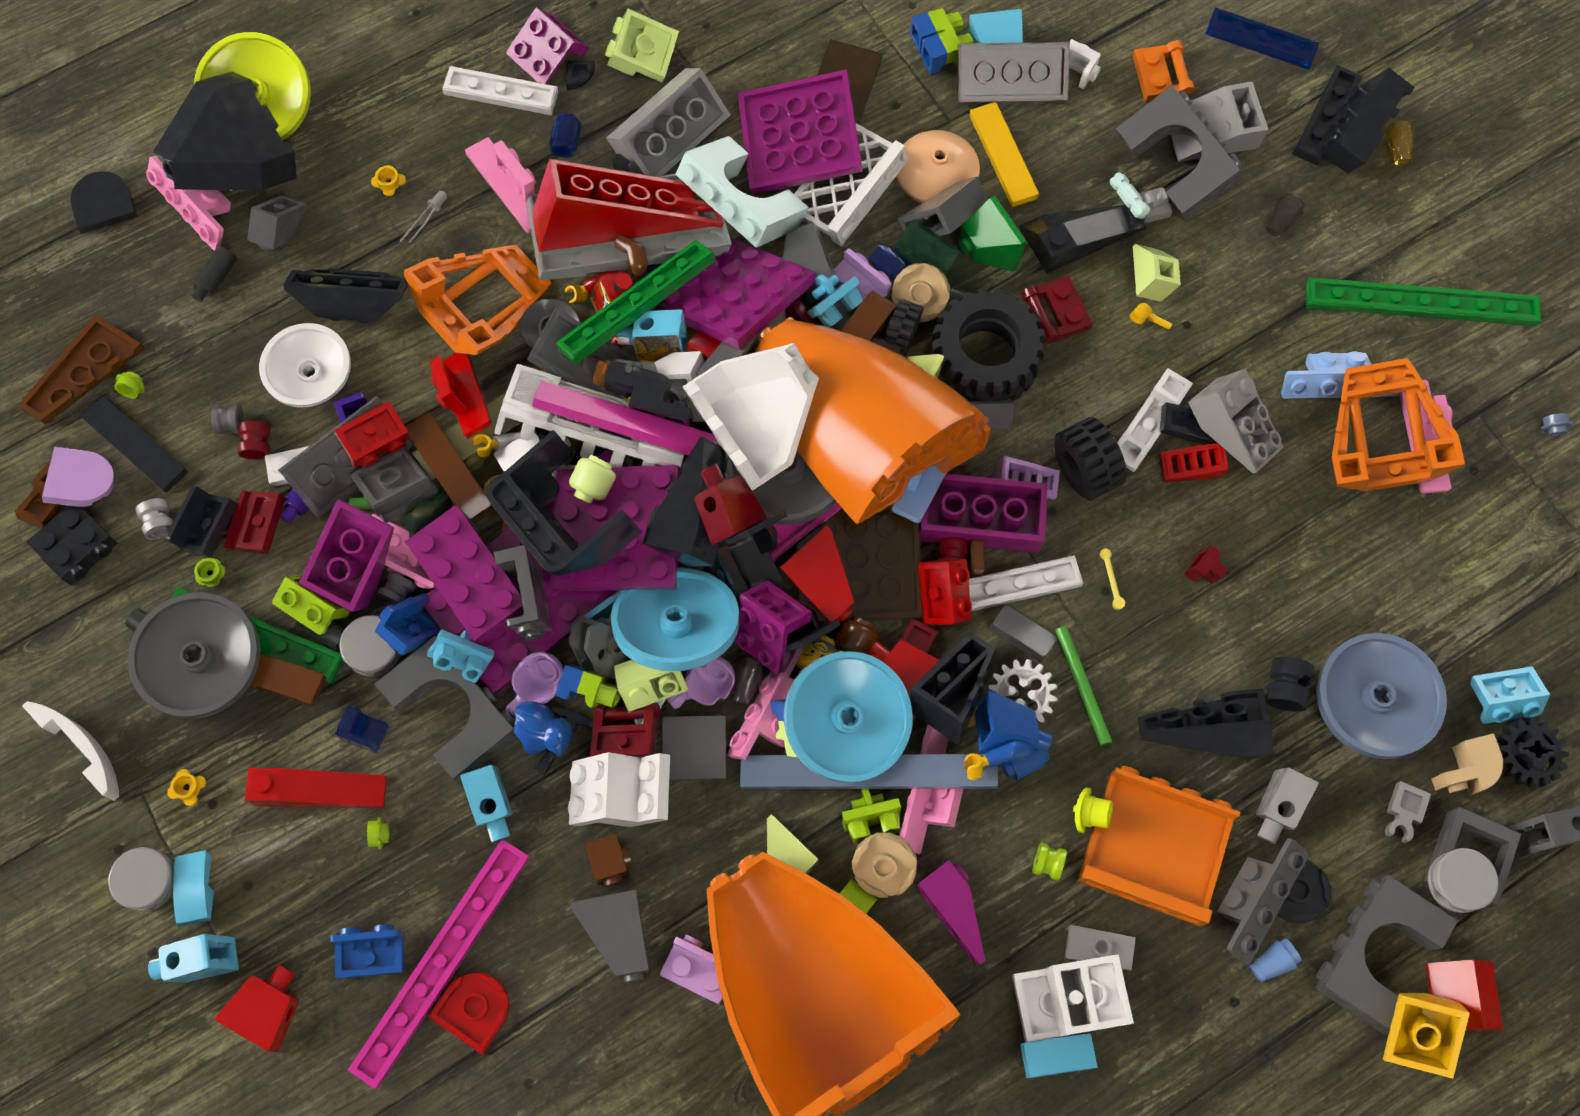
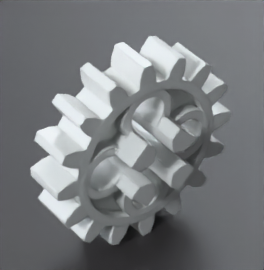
M1017 659L1014 660V668L1012 669L1005 664L1002 665L1004 674L1001 676L994 673L993 677L998 683L997 685H989V689L1007 698L1017 697L1019 691L1009 684L1011 676H1019V684L1025 689L1031 687L1033 680H1041V688L1039 690H1030L1027 694L1031 700L1036 701L1038 704V708L1035 711L1037 720L1041 723L1045 722L1042 714L1044 712L1050 714L1054 712L1049 707V703L1058 702V698L1051 695V691L1058 689L1057 685L1048 683L1053 675L1050 672L1042 675L1044 666L1038 664L1033 669L1032 661L1029 659L1026 660L1024 666H1021ZM1023 699L1016 700L1017 703L1027 707L1028 704Z

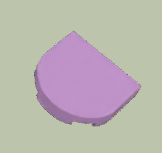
M54 447L42 494L43 502L77 507L93 505L92 502L98 501L104 496L107 497L113 489L114 473L112 466L104 457L94 452Z

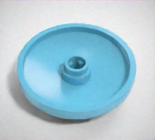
M678 568L677 589L622 590L611 612L613 636L621 651L640 665L662 671L690 670L712 662L731 646L739 629V607L733 592L717 577L696 569Z
M851 651L837 652L815 660L796 677L786 697L784 727L792 750L811 771L833 781L858 782L882 774L902 755L911 734L912 706L903 682L884 662L864 653Z

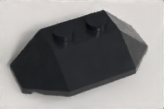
M328 268L310 269L307 271L291 270L283 283V287L286 292L317 318H328L332 321L342 319L356 320L360 323L376 322L402 299L408 283L404 277L400 278L390 273Z

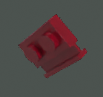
M242 490L224 547L231 551L240 550L249 553L269 554L285 497L279 493L247 492Z

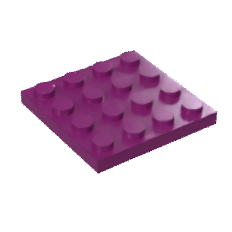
M847 69L738 93L744 148L748 153L746 164L749 188L752 195L863 172Z
M730 238L732 244L728 252L715 256L716 261L657 304L653 311L683 310L686 326L737 349H741L815 283L816 275L812 270Z
M679 465L612 467L611 470L615 473L616 478L607 497L604 500L593 498L591 504L574 496L576 489L570 486L569 479L575 468L557 469L556 480L559 483V493L555 498L554 516L579 546L622 509L640 528L642 533L602 567L561 576L551 575L550 589L553 592L677 589L678 560L642 543L652 511L656 505H661L668 494L666 491L671 482H676L681 473Z

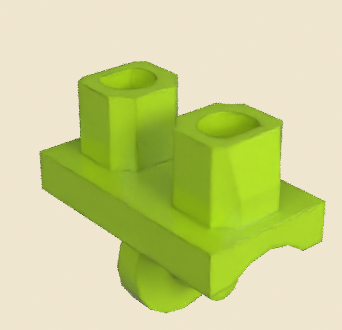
M861 789L862 798L851 801L853 809L842 812L844 831H849L854 844H860L866 837L871 836L869 830L871 825L880 823L882 833L896 835L900 832L899 818L901 815V805L899 798L884 801L882 793L871 796L869 789Z

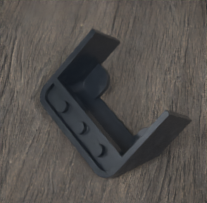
M554 430L489 485L487 499L539 564L549 574L561 576L604 566L637 538L642 531L622 509L580 546L546 507L559 493V483L552 473L575 454Z
M785 510L720 541L714 566H707L711 575L720 579L730 588L737 600L738 607L741 593L767 580L789 595L769 553L777 545V532L772 524L787 517ZM805 606L812 611L811 622L788 634L785 652L810 644L840 626L839 621L834 620L820 625L816 612Z

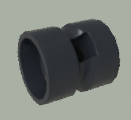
M1284 656L1274 658L1270 678L1274 682L1268 684L1265 698L1266 704L1289 712L1306 711L1310 693L1306 687L1312 683L1314 666L1299 658Z

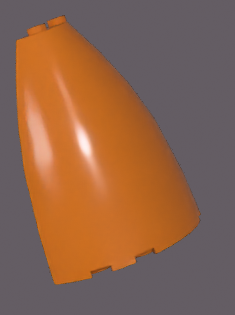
M788 317L773 329L771 327L765 328L758 336L760 343L755 353L795 343L809 369L819 377L797 452L824 488L857 525L902 499L910 479L933 465L945 474L984 451L991 432V428L987 425L990 421L988 417L950 386L892 350L865 338L829 327L796 321L792 317Z
M764 852L757 856L751 854L739 862V871L730 876L727 873L716 876L710 882L711 886L707 888L713 956L717 980L730 1026L754 1081L773 1116H828L831 1113L833 1116H841L907 1069V1066L912 1062L911 1056L914 1053L918 1057L925 1054L939 1041L940 1030L943 1029L944 1032L950 1030L959 1019L960 1013L925 970L876 921L844 896L808 874Z

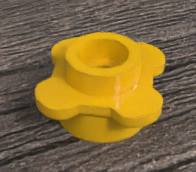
M387 165L380 167L376 171L375 176L371 179L373 187L380 188L385 196L390 197L395 194V190L399 186L406 183V178L403 174H398L394 167Z
M181 769L172 779L167 794L171 799L178 798L183 800L185 805L193 806L198 801L197 796L200 790L206 786V779L203 776L196 777L191 775L187 769ZM186 785L190 786L188 790L184 789Z

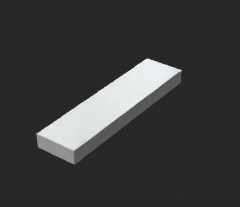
M453 66L449 67L442 89L444 95L547 115H552L558 95L557 86Z
M1075 555L969 579L972 611L1074 589L1083 585Z

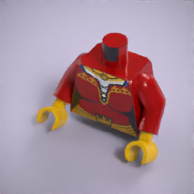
M625 271L598 272L585 280L583 285L567 286L565 293H575L574 298L569 303L585 302L589 293L590 300L596 312H598L633 286L632 278ZM617 335L610 339L613 344L621 349L625 346L618 344Z

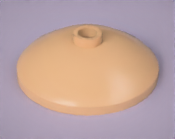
M930 130L916 134L903 144L905 145L908 162L896 176L902 190L913 200L922 204L957 182L976 176L979 177L980 164L975 150L965 139L948 131ZM936 156L943 157V159H937Z

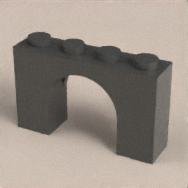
M1171 85L1118 126L1116 130L1122 141L1136 158L1159 140L1172 134H1185L1199 142L1202 147V153L1196 168L1166 191L1169 201L1186 222L1243 179L1240 171L1243 165L1234 153L1231 155L1226 153L1223 149L1226 144L1217 132L1211 134L1206 128L1209 123L1200 111L1194 113L1189 105L1192 104V101L1183 90L1178 92Z
M434 636L377 681L375 686L399 714H402L425 694L436 688L452 687L467 694L471 710L466 726L457 736L433 754L449 776L459 785L462 782L460 775L477 770L517 737L512 728L515 726V720L505 709L500 713L493 705L497 699L485 686L480 690L475 683L464 679L462 670L451 667L450 670L443 671L434 667L433 659L427 657L428 649L437 639Z
M1389 875L1377 880L1373 879L1367 885L1363 893L1366 896L1364 903L1361 907L1357 906L1349 916L1348 922L1351 925L1346 934L1342 933L1334 942L1332 950L1335 953L1330 962L1325 961L1318 970L1316 977L1319 981L1315 986V989L1384 1035L1389 1034L1398 995L1381 985L1369 972L1365 961V945L1369 936L1380 926L1391 927L1410 937L1429 951H1434L1445 946L1458 922L1457 919Z

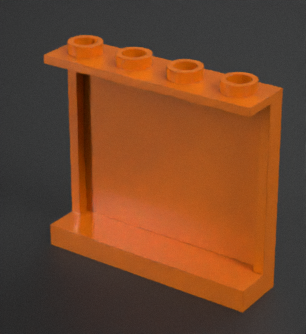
M1121 766V769L1116 767L1110 773L1102 798L1113 802L1109 828L1093 827L1077 881L1200 927L1209 924L1212 914L1209 906L1233 821L1240 816V812L1231 809L1232 805L1228 802L1214 799L1212 802L1203 799L1201 794L1195 790L1183 788L1181 791L1170 787V782L1164 779L1152 777L1150 780L1139 776L1140 772L1131 767Z

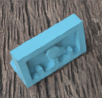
M1533 666L1476 675L1472 677L1470 682L1472 689L1483 706L1480 716L1483 724L1503 723L1512 719L1533 718L1541 715L1550 696Z

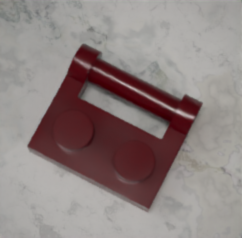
M1069 275L1039 286H1030L1021 292L1024 302L1029 303L1030 307L1033 308V314L1038 315L1042 322L1040 328L1045 330V344L1091 329L1093 325ZM1040 298H1045L1059 326L1058 328L1052 326Z
M658 702L630 712L627 707L609 708L606 705L596 707L594 711L590 757L608 752L640 758L654 755L657 721L660 719V706ZM644 719L643 724L607 726L609 721Z

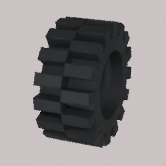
M900 299L889 323L890 325L884 340L901 345V355L906 357L917 332L924 307Z

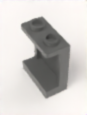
M525 545L494 552L496 565L511 578L518 577L524 615L508 619L507 626L521 637H526V640L543 638L545 636L544 633L553 631L541 565Z

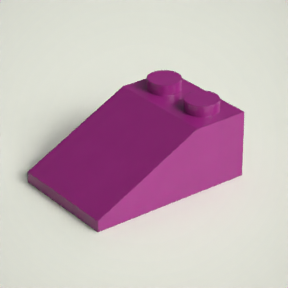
M337 499L299 584L352 612L367 609L380 582L395 527L341 499Z

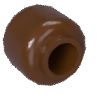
M854 615L852 619H845L841 622L834 637L835 647L843 652H860L869 655L872 646L879 638L877 631L874 630L876 625Z

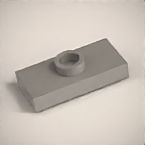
M1069 925L1064 959L1082 961L1119 954L1122 970L1131 971L1136 937Z

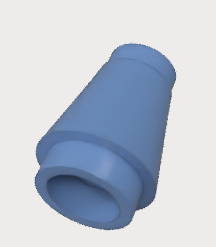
M1285 938L1280 942L1276 940L1249 967L1257 980L1262 983L1265 980L1296 969V964L1301 962L1302 959L1291 942Z

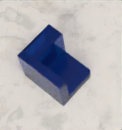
M348 705L334 735L343 742L377 754L389 725L386 722L365 715L358 708Z

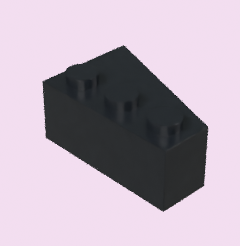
M1387 68L1361 86H1354L1346 97L1348 102L1345 108L1336 117L1337 124L1334 130L1326 138L1325 142L1327 145L1322 155L1347 174L1364 165L1385 133L1381 129L1388 118H1395L1400 110L1396 108L1402 97L1410 95L1415 87L1391 68Z
M969 632L911 687L910 701L912 714L959 746L992 673L995 647Z

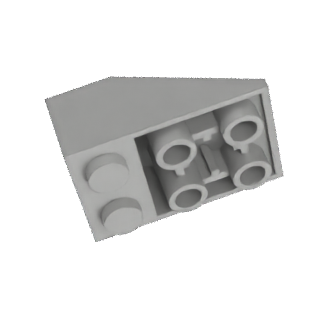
M1253 82L1224 86L1192 100V104L1189 105L1194 113L1200 111L1209 123L1206 128L1211 134L1217 132L1226 144L1223 149L1227 154L1259 148L1269 130ZM1185 134L1170 135L1178 162L1201 158L1202 147L1193 137Z
M1246 368L1216 378L1188 402L1201 429L1252 473H1257L1283 448L1281 437L1275 430L1269 418L1268 410L1263 405L1256 391L1255 383L1249 377Z

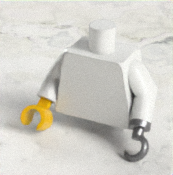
M534 431L532 439L525 441L520 437L521 432L497 435L493 437V440L485 434H478L473 439V445H486V447L477 449V454L480 457L489 456L491 450L495 449L494 456L503 471H506L541 441L545 435ZM565 437L564 442L570 447L571 443L568 440V438ZM564 463L558 469H567V466ZM557 470L552 473L555 479Z

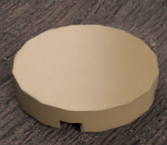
M915 263L904 268L895 278L892 287V301L895 305L899 303L900 299H904L924 307L920 322H927L938 317L941 311L946 308L950 298V285L945 274L937 267L928 263Z
M876 833L866 837L857 846L852 860V870L858 885L868 894L879 898H888V896L904 893L913 884L917 873V856L911 845L902 837L892 833Z

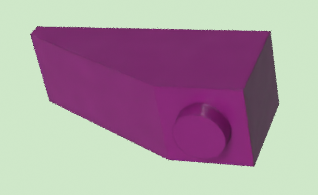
M948 860L916 886V889L969 959L978 967L985 962V956L970 886L966 882L969 877L959 864L953 865Z

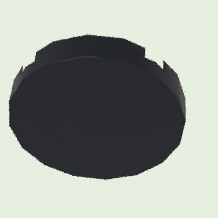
M1308 859L1277 914L1278 917L1289 923L1303 924L1318 919L1325 912L1331 901V885L1327 875Z

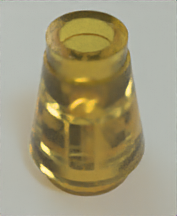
M1397 121L1388 125V131L1385 135L1395 165H1406L1412 162L1415 128L1412 127L1410 121Z

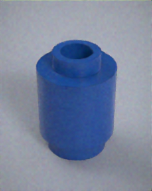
M1035 748L1027 761H1008L1000 764L1006 777L1012 776L1018 781L1043 768L1044 763L1049 761V755L1047 751Z

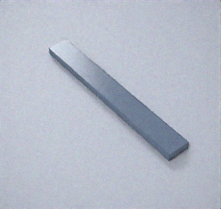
M969 754L901 755L889 769L876 777L858 782H838L814 773L798 757L787 755H748L746 760H741L740 787L741 789H998V765L992 768L990 765L983 767V776L977 780H970L967 777V770H965L964 760Z

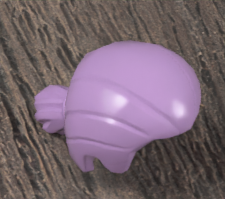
M536 652L520 661L511 679L513 689L517 695L505 708L511 717L516 719L515 708L523 702L535 701L544 704L555 697L564 670L558 658L546 652Z
M719 656L706 665L687 670L684 679L689 690L666 699L674 709L681 707L689 699L704 705H714L718 699H726L729 696L735 683L734 668L726 659Z

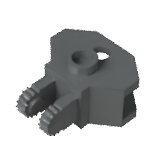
M611 615L607 619L599 617L597 620L580 616L572 623L569 644L580 666L595 671L599 675L615 679L614 666L625 662L626 655L621 651L614 639Z

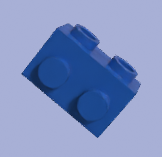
M423 593L416 597H408L396 605L391 604L387 606L379 616L381 621L375 632L393 650L404 655L420 648L434 636L437 637L441 628L434 619L423 611V606L429 600V596Z
M394 925L374 926V932L361 933V928L340 929V935L330 936V943L335 944L336 979L405 973L404 932L394 930Z

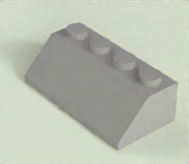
M685 68L608 135L606 139L616 154H621L630 161L628 166L636 174L639 172L642 175L663 176L683 158L686 151L696 147L730 116V113L701 68Z

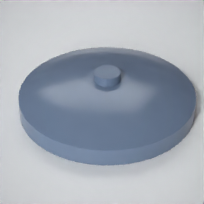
M1383 633L1363 634L1351 638L1341 644L1327 657L1317 679V703L1325 724L1340 742L1362 755L1378 759H1394L1412 754L1427 745L1436 736L1444 722L1447 709V695L1441 674L1426 653L1403 638Z

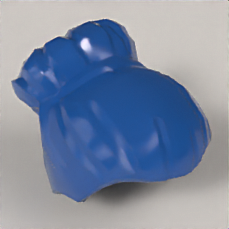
M535 701L523 702L515 708L514 733L522 742L524 751L527 754H537L548 749L550 752L555 753L556 756H561L571 739V722L565 718H556L549 707Z

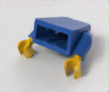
M988 690L979 706L976 707L968 727H972L976 724L979 752L986 756L981 757L975 753L966 756L964 766L965 770H967V777L970 780L980 779L983 776V767L988 765L992 768L1008 761H1027L1035 748L1047 751L1052 742V734L1038 729L1036 713L1032 709Z

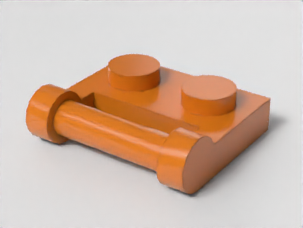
M1175 40L1167 45L1134 49L1132 57L1145 102H1151L1172 85L1165 58H1172L1179 83L1173 85L1178 92L1183 90L1188 96L1195 92L1194 83L1189 79L1182 55L1184 48L1181 41Z

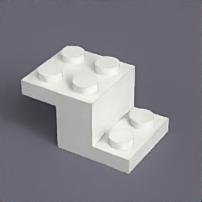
M608 752L572 761V769L570 771L571 795L568 804L569 825L584 826L603 823L633 827L668 820L670 755L658 753L640 758Z
M1119 954L1052 965L1046 969L1012 975L1025 1043L1134 1024Z

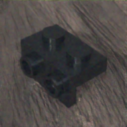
M192 486L166 536V540L187 553L211 558L219 545V541L228 523L232 519L238 503L230 498L212 495L197 486Z

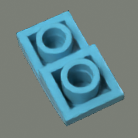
M206 850L175 857L173 899L176 924L179 927L211 921L214 890L208 883L212 856Z
M1091 1033L1020 1044L1026 1078L1098 1068Z

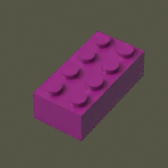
M946 474L919 523L920 541L939 543V540L942 538L954 537L968 541L969 546L973 540H983L984 548L1039 553L1045 542L1048 484Z
M457 505L405 541L466 631L477 644L485 647L510 629L507 626L508 619L524 615L520 589L513 579L496 565L493 551L469 517Z

